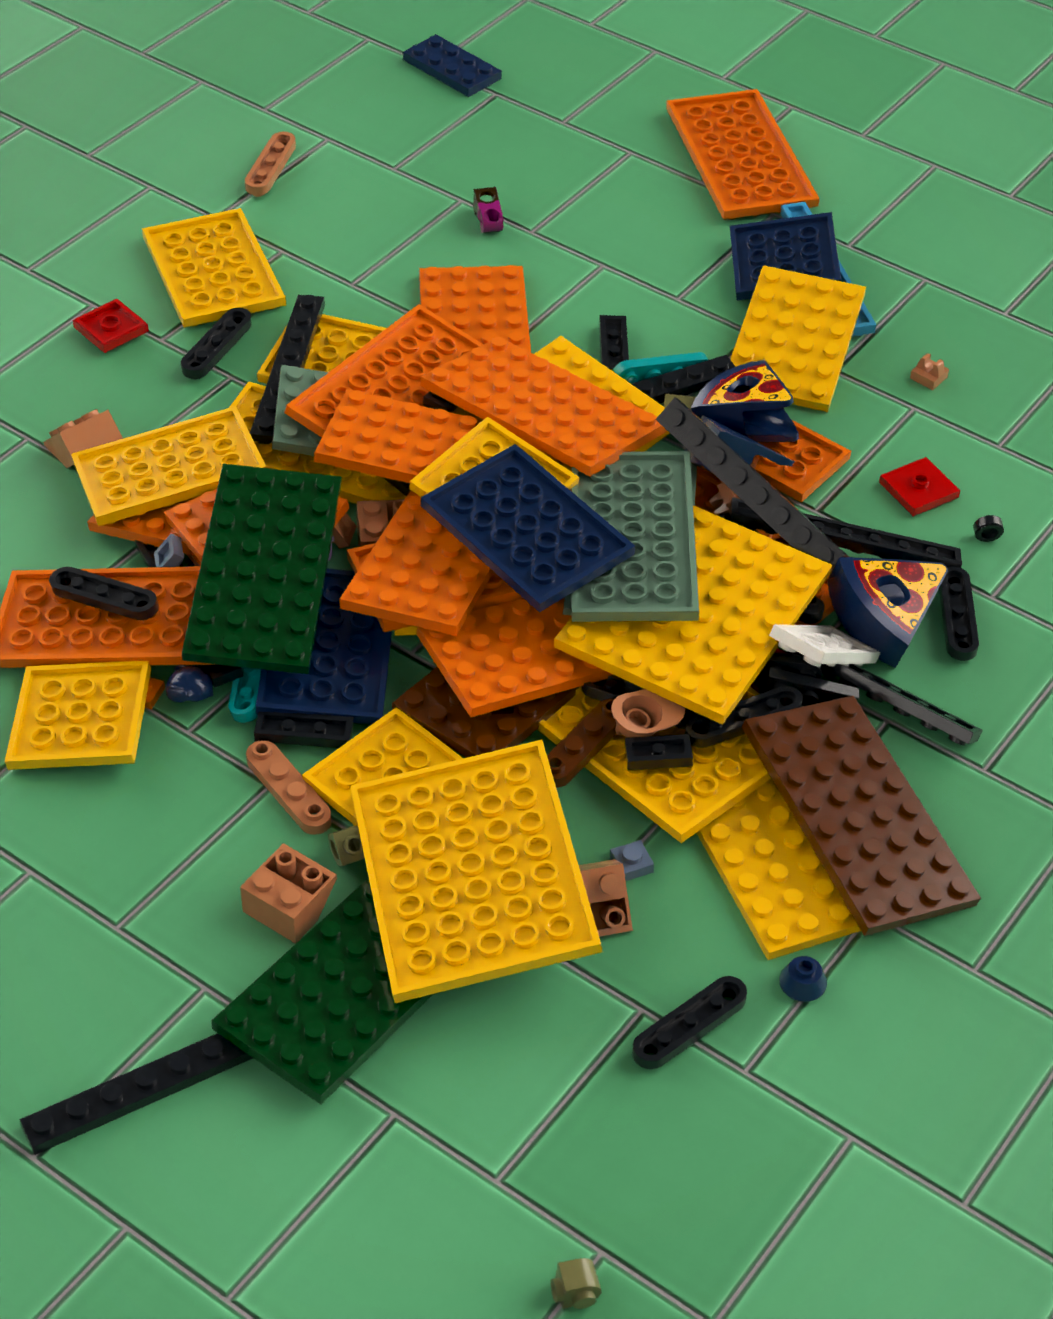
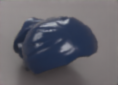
M176 665L174 667L175 671L168 678L166 684V695L171 701L179 703L186 701L197 702L213 696V683L203 665Z

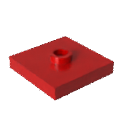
M114 299L73 319V327L103 353L149 331L148 323L118 299Z
M927 457L880 475L879 483L912 516L957 499L960 495V489Z

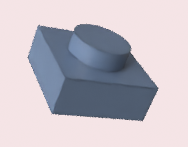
M171 533L154 552L156 567H179L182 564L184 552L180 537Z
M641 840L610 849V859L623 863L626 881L654 872V863Z

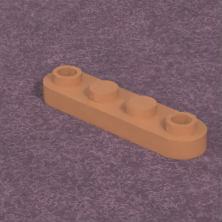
M278 132L272 135L245 178V189L249 194L259 197L269 192L296 148L295 136L292 133Z
M264 740L252 743L246 751L248 767L305 833L312 835L327 831L331 826L332 819L331 810L324 800L302 779V775L274 743Z

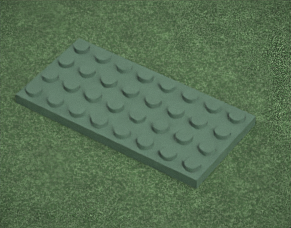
M690 451L623 452L619 455L617 462L605 465V469L593 474L591 477L572 467V473L579 476V484L572 488V492L635 545V554L572 592V622L699 621Z

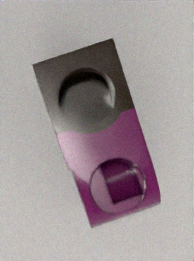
M496 187L474 189L473 209L480 222L482 233L503 231V214ZM489 195L492 196V200L485 202L480 197Z

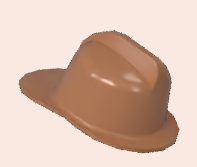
M646 689L617 696L612 702L611 711L616 721V734L632 738L653 736L658 731L678 725L684 718L685 707Z

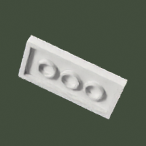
M774 624L769 634L770 637L779 641L778 646L792 653L797 651L803 654L804 661L817 667H821V664L835 667L836 664L863 666V664L876 663L881 653L830 625Z

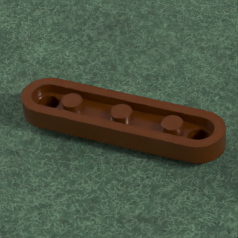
M605 699L598 703L547 755L556 788L567 785L616 735V721L611 711L612 702L615 699Z

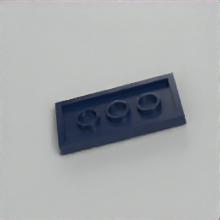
M436 34L403 51L404 61L467 97L502 79V71Z

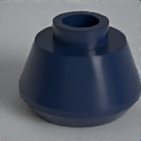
M808 956L794 958L783 968L779 978L783 992L790 998L802 1002L818 999L824 994L827 987V979L820 963Z

